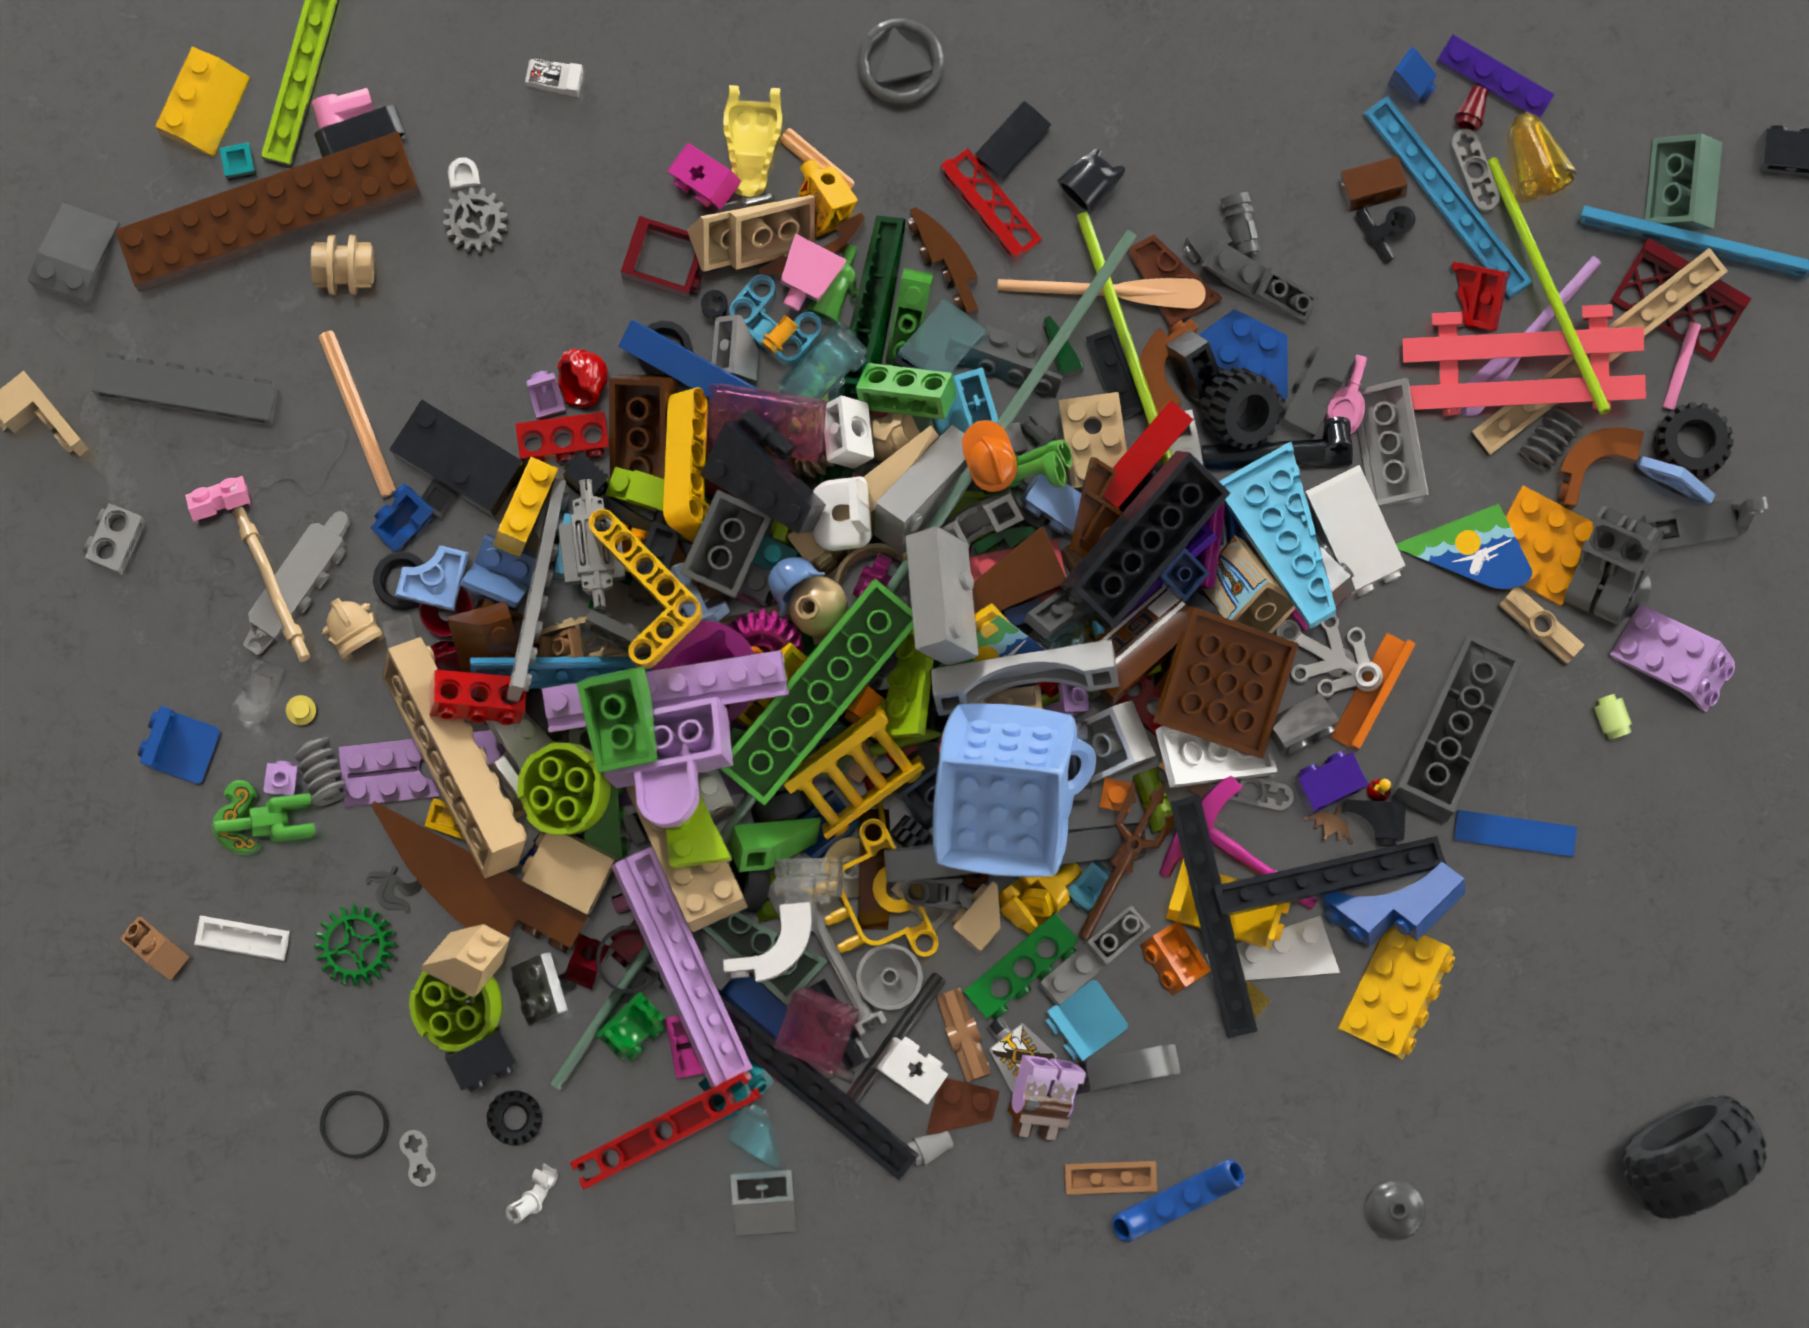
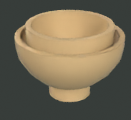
M824 576L807 578L793 589L788 604L789 614L792 622L800 631L815 637L826 636L848 610L847 597L842 587L833 579ZM810 601H812L815 604V610L813 613H811L807 608V605Z

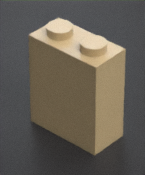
M541 831L535 845L539 846L535 856H529L522 868V872L525 873L522 881L585 914L592 913L613 871L611 865L616 863L619 858L573 834L553 835Z

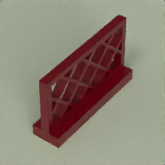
M1648 238L1611 298V301L1626 310H1630L1637 303L1629 304L1619 298L1625 287L1637 284L1641 300H1643L1645 297L1641 283L1658 279L1661 286L1663 284V277L1675 275L1690 262ZM1643 257L1654 263L1657 276L1640 280L1637 267ZM1659 267L1669 273L1661 274ZM1635 273L1636 281L1628 283ZM1720 279L1703 291L1706 294L1708 306L1692 310L1690 302L1686 304L1688 311L1672 315L1666 319L1669 321L1670 327L1663 323L1657 326L1658 329L1683 343L1686 333L1680 334L1676 332L1672 319L1689 314L1690 321L1695 322L1693 313L1709 309L1714 326L1701 329L1699 333L1715 329L1718 342L1711 352L1701 346L1698 336L1694 350L1713 361L1752 299ZM1711 297L1720 303L1712 305ZM1725 305L1736 311L1730 322L1717 325L1713 308ZM1726 327V329L1720 337L1718 328Z

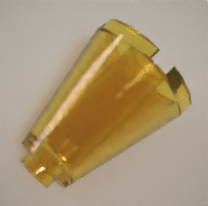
M1529 112L1518 115L1514 119L1515 122L1511 125L1518 186L1521 195L1524 198L1534 199L1538 198L1537 193L1546 191L1548 196L1570 185L1575 180L1573 174L1577 175L1576 168L1540 117Z

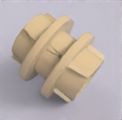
M329 235L327 242H314L311 249V279L314 287H327L329 295H336L338 284H348L350 295H357L358 287H371V284L374 283V249L371 242H358L356 235L349 236L348 245H337L335 235Z

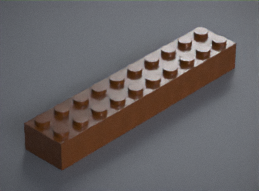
M397 131L115 229L134 286L141 292L421 193L400 134Z

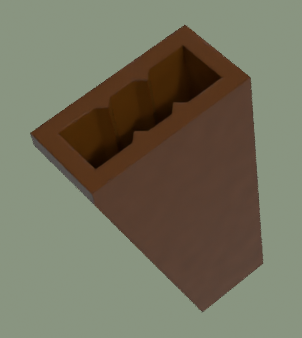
M1044 527L1037 529L974 581L972 592L975 614L991 603L1002 613L1003 610L1038 599L1062 588L1060 585L1066 577Z

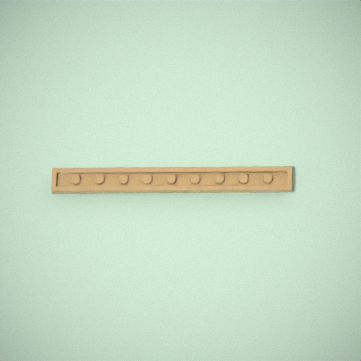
M1709 248L1611 323L1608 328L1644 327V336H1646L1725 275L1728 270ZM1624 352L1609 353V363ZM1586 354L1590 362V354ZM1570 355L1539 380L1583 378L1574 356ZM1558 403L1504 406L1471 433L1486 452L1491 455Z

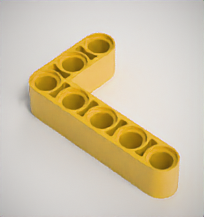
M699 387L671 394L668 398L663 514L667 524L691 542H694L710 507L704 501L705 478L700 475L706 463L708 400L704 395V391Z
M599 509L591 514L588 522L595 538L666 609L629 646V656L635 666H644L645 669H650L699 624L703 616L702 607L696 597L612 512L606 509ZM609 519L612 522L611 527L607 531L600 532L596 530L598 521ZM623 540H629L633 543L631 550L627 553L617 551L618 544ZM646 561L653 563V570L649 574L643 575L638 572V567L641 563ZM664 583L675 585L674 592L669 596L659 594V589ZM687 604L696 607V612L689 618L680 615L681 608ZM666 625L673 627L674 632L670 638L662 639L658 637V631L661 627ZM645 646L651 648L652 653L648 659L639 660L636 658V652L639 648Z

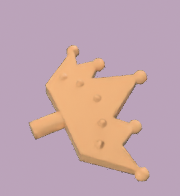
M1337 807L1334 815L1323 810L1310 817H1304L1306 821L1308 819L1316 820L1315 828L1323 825L1324 840L1337 832L1338 840L1344 835L1349 840V844L1353 843L1350 839L1348 822L1339 818L1343 810L1342 808Z

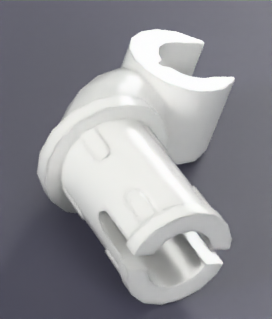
M544 1163L542 1171L535 1168L532 1175V1180L536 1183L531 1191H526L520 1200L506 1207L507 1218L510 1221L514 1219L513 1223L517 1224L528 1215L540 1212L548 1189L553 1187L557 1181L558 1172Z

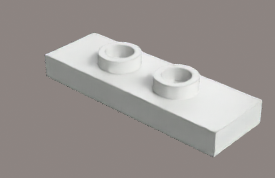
M200 916L194 945L285 962L290 931Z

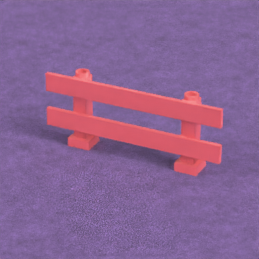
M1612 304L1582 306V318L1584 321H1589V329L1575 331L1585 353L1590 354V364L1609 406L1611 401L1646 399L1645 375L1610 376L1609 353L1645 351L1644 327L1608 328V320H1614ZM1447 312L1432 313V326L1439 329V337L1402 339L1403 363L1440 361V384L1410 386L1414 410L1442 409V416L1460 415V408L1592 402V409H1597L1584 378L1460 383L1459 360L1573 355L1562 331L1458 336V327H1464L1463 313Z

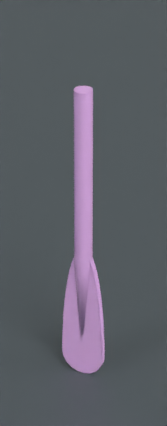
M1592 256L1559 293L1564 306L1602 264L1595 256ZM1550 304L1524 333L1541 332L1555 317ZM1521 357L1492 359L1468 383L1507 381ZM1485 407L1460 408V414L1466 417H1475Z

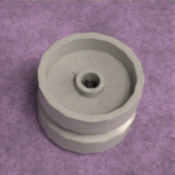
M893 942L877 945L868 950L859 962L856 973L858 989L864 999L874 1007L884 1010L901 1009L911 1003L920 992L923 981L922 964L916 954L904 945ZM887 971L895 973L896 978L893 982H887L884 979V974Z

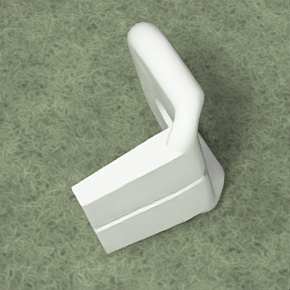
M863 477L828 480L819 484L813 492L826 506L813 531L817 544L829 551L866 546L871 539L866 479ZM838 505L849 506L850 519L842 522L835 521L832 516L833 509Z

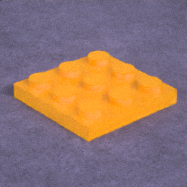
M1522 485L1506 515V519L1532 569L1530 580L1521 587L1560 607L1564 602L1566 591L1579 564L1584 542L1589 540L1594 529L1592 526L1593 522Z

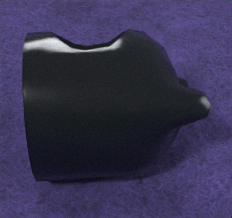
M1095 149L1089 154L1078 158L1057 180L1063 192L1078 207L1089 214H1092L1113 192L1125 172V167L1121 165L1111 166L1101 157L1102 151L1099 149Z

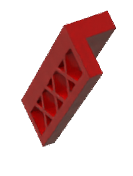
M968 148L953 160L948 158L940 165V173L1013 262L1017 261L1042 241L1039 234ZM966 158L974 167L973 178L965 177L957 167ZM977 171H978V173L982 176L983 179L976 178V177H977ZM976 183L987 184L993 190L992 201L984 200L975 189ZM997 195L1002 202L995 201V196ZM994 206L1007 207L1011 212V223H1003L994 213ZM1014 217L1020 224H1014ZM1013 229L1026 230L1032 237V240L1022 247L1012 235Z

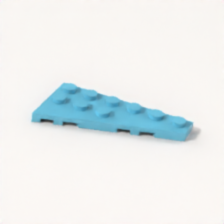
M1289 442L1219 482L1230 492V495L1224 500L1226 507L1307 626L1311 629L1336 615V607L1328 577L1325 573L1323 558L1317 543L1316 532L1301 483L1292 442Z

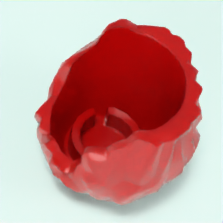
M584 349L565 351L557 365L559 370L558 387L562 391L565 403L581 408L593 406L598 401L599 395L608 381V369L605 362L602 361L599 355L587 352Z

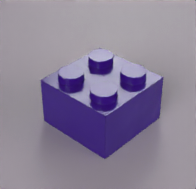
M1342 750L1329 756L1324 761L1325 765L1318 768L1315 763L1297 773L1298 778L1294 781L1293 785L1308 816L1363 791L1369 785L1353 752L1345 755Z

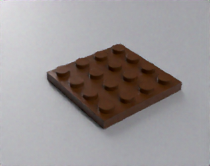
M1189 606L1153 723L1263 759L1299 643Z

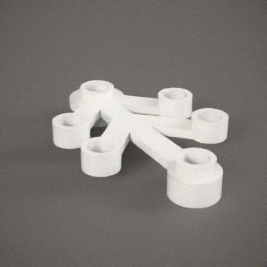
M1337 615L1331 617L1336 621L1333 627H1327L1324 622L1321 623L1323 630L1327 632L1331 649L1302 634L1300 626L1293 620H1284L1277 628V636L1285 638L1283 636L1285 630L1292 629L1295 635L1287 640L1299 643L1298 646L1324 659V661L1309 665H1295L1291 671L1294 682L1303 684L1309 677L1338 669L1351 674L1333 681L1330 679L1321 680L1318 683L1317 689L1318 693H1321L1324 698H1330L1337 691L1355 686L1361 691L1371 692L1381 685L1383 680L1382 670L1377 664L1369 661L1364 643L1365 632L1361 628H1351L1347 633L1349 644L1354 646L1357 663L1346 658L1338 630L1339 619ZM1359 632L1362 635V639L1354 642L1350 638L1351 634ZM1298 669H1303L1306 672V676L1298 679L1294 675ZM1370 672L1374 678L1370 682H1365L1362 679V675ZM1323 684H1330L1332 691L1330 693H1323L1321 686Z

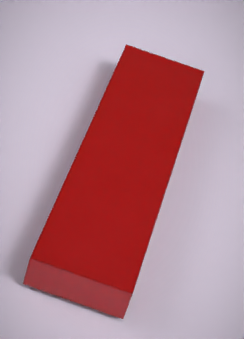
M1170 400L1113 467L1117 472L1102 499L1118 509L1194 419Z

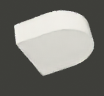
M458 158L450 164L448 177L451 191L481 186L477 166L472 160Z

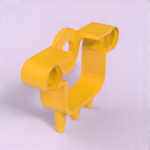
M878 819L866 820L861 824L858 831L859 839L866 854L842 865L837 870L834 878L819 884L811 890L814 898L837 890L844 907L825 916V923L829 926L850 918L857 933L845 939L842 943L837 944L839 953L850 951L865 943L877 946L904 935L913 953L923 957L931 956L936 952L939 942L923 906H915L922 917L920 923L915 927H905L876 941L866 938L841 886V875L847 868L875 856L880 849L896 848L883 822ZM869 824H875L881 830V836L877 841H869L865 837L864 831ZM885 867L879 870L873 880L872 890L874 898L880 907L895 913L909 911L913 908L914 905H910L904 898L895 900L889 897L886 892ZM913 883L911 886L913 895L921 898L923 885ZM922 934L928 935L932 940V946L926 952H921L916 947V939Z

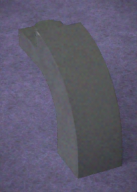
M1175 1044L1134 1050L1077 1063L1086 1072L1083 1084H1078L1075 1095L1180 1074Z

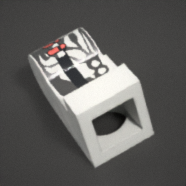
M530 59L525 84L532 88L579 98L583 67L575 63H570L569 65L558 62L551 63L540 59Z

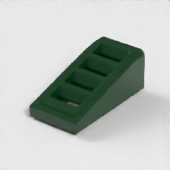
M1048 316L1045 317L1042 325L1048 344H1050L1060 328L1054 319ZM1067 340L1054 359L1058 374L1062 375L1063 378L1080 374L1084 371L1082 361Z

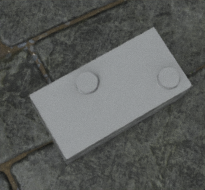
M953 425L876 502L874 535L900 554L907 550L906 536L925 530L968 466L962 449L964 433Z
M937 526L907 535L906 548L916 650L947 666L978 657L972 592L974 580L970 571L968 543Z

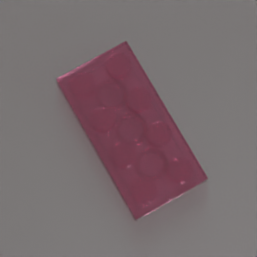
M720 383L710 384L706 444H715L726 421L739 420L747 409L752 408L768 424L773 423L777 426V431L792 444L796 445V449L790 457L819 461L823 455L827 400ZM766 445V448H767L772 454H776L773 450H771V449Z

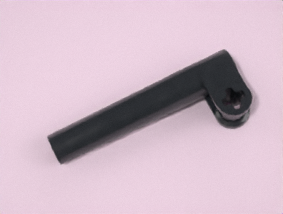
M1340 416L1327 419L1324 422L1322 439L1264 442L1263 444L1257 442V447L1249 448L1247 446L1246 449H1240L1230 444L1202 445L1203 466L1206 469L1244 468L1289 442H1292L1298 466L1352 465L1351 422L1348 418Z

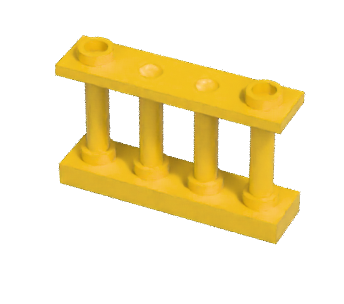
M880 705L802 760L783 783L790 794L797 789L803 791L827 822L822 825L823 835L826 839L833 835L837 837L843 834L849 828V823L906 782L912 783L922 775V770L925 769L923 760L919 755L909 761L885 729L886 724L889 722L886 712ZM870 736L877 738L900 768L886 779L861 748V743ZM845 754L848 756L852 755L875 785L873 789L862 797L837 767V760ZM820 772L827 773L851 803V805L838 814L835 813L812 784V778Z

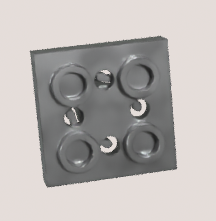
M551 952L540 954L511 967L513 984L517 988L521 1001V1011L526 1018L527 1025L539 1023L568 1010L563 992L572 991L575 983H563L567 980L564 979L566 972L557 975Z

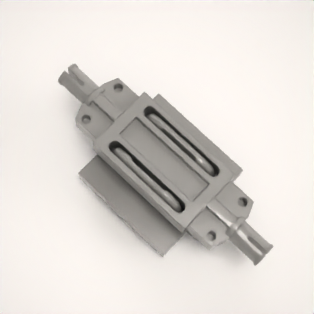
M585 479L579 481L581 498L574 500L572 503L573 515H571V524L558 525L565 586L581 584L582 591H585L589 596H593V608L599 610L598 598L600 599L601 609H605L607 607L605 592L613 588V581L625 580L626 576L624 566L595 538L589 528V517L594 511L604 509L603 498L593 496L592 480L586 479V491ZM601 519L596 525V530L600 532L607 531L611 527L612 522L609 519ZM622 542L617 546V551L623 553Z

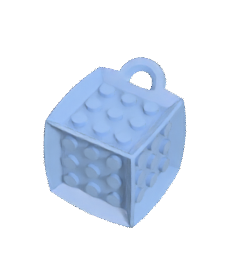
M958 704L954 707L942 737L935 789L933 843L935 862L938 865L998 876L1048 877L1056 874L1066 848L1068 818L1072 809L1074 795L1079 793L1089 783L1096 767L1095 751L1091 745L1081 739H1077L1076 723L1071 715L1039 708L1006 704ZM1070 755H1077L1081 760V768L1078 774L1068 781Z

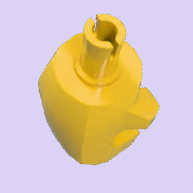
M1066 863L1053 876L1020 877L1016 882L1007 885L998 893L1001 904L1000 911L1017 928H1021L1031 934L1050 917L1032 915L1020 901L1024 890L1028 888L1047 889L1055 908L1053 914L1057 913L1070 901L1069 892L1066 887L1082 874L1080 867L1076 863Z

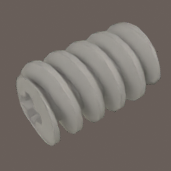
M328 737L310 740L301 745L295 753L296 760L301 762L299 769L305 773L303 776L304 782L309 784L307 790L313 795L311 798L312 803L317 806L334 803L348 795L347 792H340V789L346 785V782L335 780L342 774L341 770H331L338 763L337 759H327L334 752L333 749H323V746L330 741Z

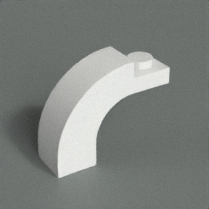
M810 902L780 905L781 933L774 947L760 956L723 960L724 973H731V979L749 977V971H755L756 983L772 980L787 972L802 956L810 938L812 925Z

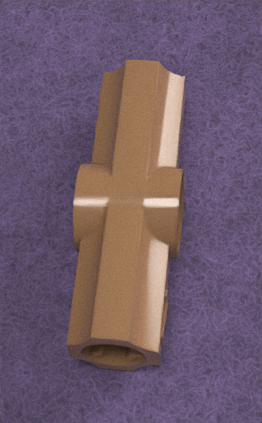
M961 988L936 996L941 1014L947 1026L945 1027L947 1037L953 1052L957 1054L966 1082L990 1075V1067L981 1046L982 1039L974 1018L970 1016Z

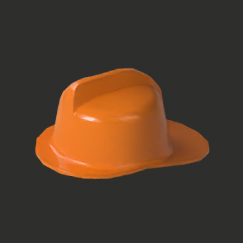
M989 420L977 421L969 426L963 436L962 449L973 481L982 490L996 492L1005 489L1012 483L1017 473V461L1007 433L999 424Z

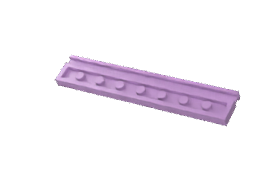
M781 650L646 672L652 699V709L717 697L724 705L789 695L783 652ZM576 683L542 688L546 719L548 720L549 727L548 732L587 727Z
M653 846L612 864L613 872L710 1087H715L742 1072L752 1069Z

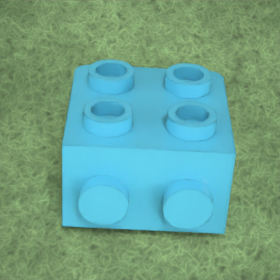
M1091 980L1060 1006L1055 1005L1046 1012L1049 1018L1045 1022L1055 1035L1059 1033L1067 1042L1063 1047L1073 1060L1078 1058L1080 1062H1083L1128 1028L1127 1021L1096 980Z

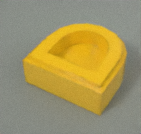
M1028 888L1024 890L1020 901L1032 915L1052 916L1055 908L1047 889Z

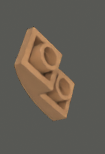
M569 628L554 636H540L539 639H534L532 647L537 648L536 657H583L579 629Z

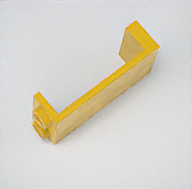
M1183 858L1166 919L1201 929ZM1219 873L1222 884L1240 880ZM1291 902L1230 915L1235 939L1271 950L1273 941H1280L1284 924L1279 923L1281 913L1288 914Z

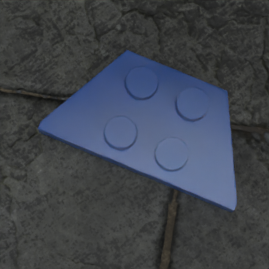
M1236 309L1230 311L1199 334V336L1209 341L1220 370L1224 371L1227 369L1231 372L1233 367L1249 369L1275 384L1278 388L1277 393L1281 394L1282 401H1286L1288 397V335Z

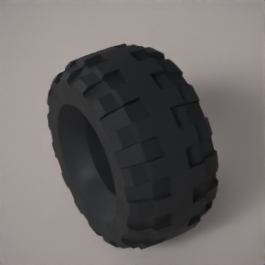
M1711 1096L1697 1102L1688 1103L1673 1112L1671 1111L1663 1115L1662 1118L1649 1124L1641 1133L1635 1135L1630 1141L1629 1146L1625 1148L1623 1154V1173L1639 1203L1644 1209L1650 1210L1653 1216L1662 1219L1687 1217L1717 1205V1203L1732 1197L1741 1188L1750 1184L1755 1176L1764 1168L1767 1159L1765 1151L1766 1141L1757 1122L1746 1106H1741L1735 1098L1729 1096Z

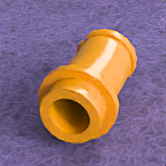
M784 315L783 319L769 334L763 335L764 340L761 343L772 354H775L777 351L781 352L783 350L781 346L799 327L793 320Z

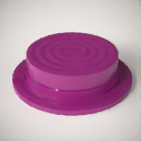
M700 621L697 626L652 667V671L755 654L749 643L736 630L718 622ZM673 632L670 633L665 639L670 638L673 635ZM751 701L725 705L728 710L729 722L737 718L749 706Z

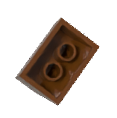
M506 601L447 617L461 672L470 673V658L515 657L518 641ZM530 689L528 692H525V696H528Z

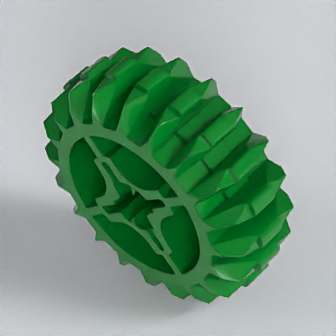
M352 905L351 914L349 915L345 907H340L339 911L342 917L338 919L331 912L329 917L333 923L331 925L325 921L320 923L323 928L327 929L326 934L316 932L315 937L323 939V944H314V949L324 951L323 954L316 956V961L322 962L327 960V963L322 966L321 970L325 973L333 968L330 979L335 981L341 974V984L344 986L347 985L349 977L352 978L354 987H359L360 977H363L365 984L369 985L371 984L369 974L373 973L374 977L380 979L382 976L377 969L380 966L387 971L390 969V966L383 961L385 957L390 960L395 959L394 954L387 952V948L397 947L396 942H387V938L392 937L395 933L393 930L383 931L388 926L389 921L384 919L377 923L381 915L378 911H375L371 917H368L370 912L368 906H364L361 914H358L357 905ZM361 921L368 923L377 933L359 936L352 922ZM341 926H344L345 939L343 943L331 949L334 934ZM351 934L358 942L360 940L365 942L359 946V957L354 954L353 950L350 952L346 950L352 945ZM380 942L376 959L367 966L365 958L367 949ZM352 956L358 970L343 969L335 962L334 958Z

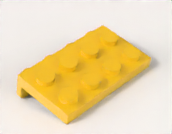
M1393 924L1383 934L1338 1029L1391 1053L1401 1060L1405 1054L1410 1055L1416 1043L1415 1033L1418 1027L1423 1028L1428 1019L1429 1011H1427L1431 1000L1435 1001L1441 992L1442 984H1440L1444 973L1448 974L1454 965L1455 957L1453 956L1454 951L1452 948L1426 935H1423L1416 941L1409 935L1404 936Z

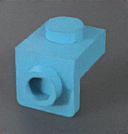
M1093 860L1068 889L1071 901L1077 907L1085 908L1090 912L1111 872L1098 860Z

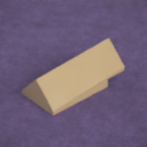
M808 195L701 216L687 229L701 269L708 271L731 265L735 270L775 260L782 255L788 257L796 234L815 243V196Z

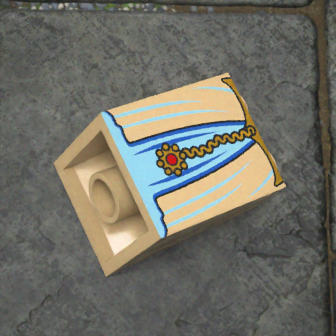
M1236 535L1219 553L1215 587L1212 589L1202 588L1224 618L1270 634L1296 609L1254 546Z

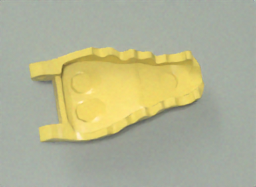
M729 85L728 100L724 111L723 130L727 140L732 172L742 181L735 190V193L745 197L760 196L765 191L768 168L771 164L774 149L782 128L780 88H771L769 93L770 102L738 100L740 94L739 86Z

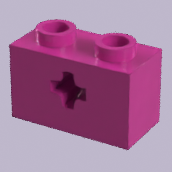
M690 143L686 144L667 170L675 179L673 185L686 194L691 190L696 194L694 198L702 205L709 208L712 204L719 210L724 207L742 182L730 169Z

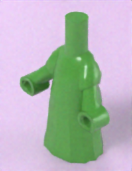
M846 245L841 256L847 260L844 268L819 301H811L805 309L807 312L816 314L821 320L839 324L840 313L848 289L851 293L849 301L855 305L856 301L853 300V297H857L858 290L855 284L856 273L851 266L857 252L855 246Z

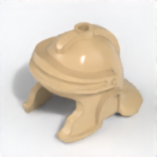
M340 598L330 603L332 608L327 616V625L322 629V635L325 637L330 635L327 641L336 648L339 656L345 662L353 658L351 653L373 639L380 642L385 638L376 622L374 612L368 613L371 609L370 604L363 603L359 605L351 601L342 602Z

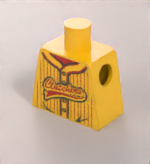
M809 160L800 167L805 181L798 194L799 197L815 196V234L819 237L836 231V226L849 218L858 200L836 167L829 166L820 169L816 160Z

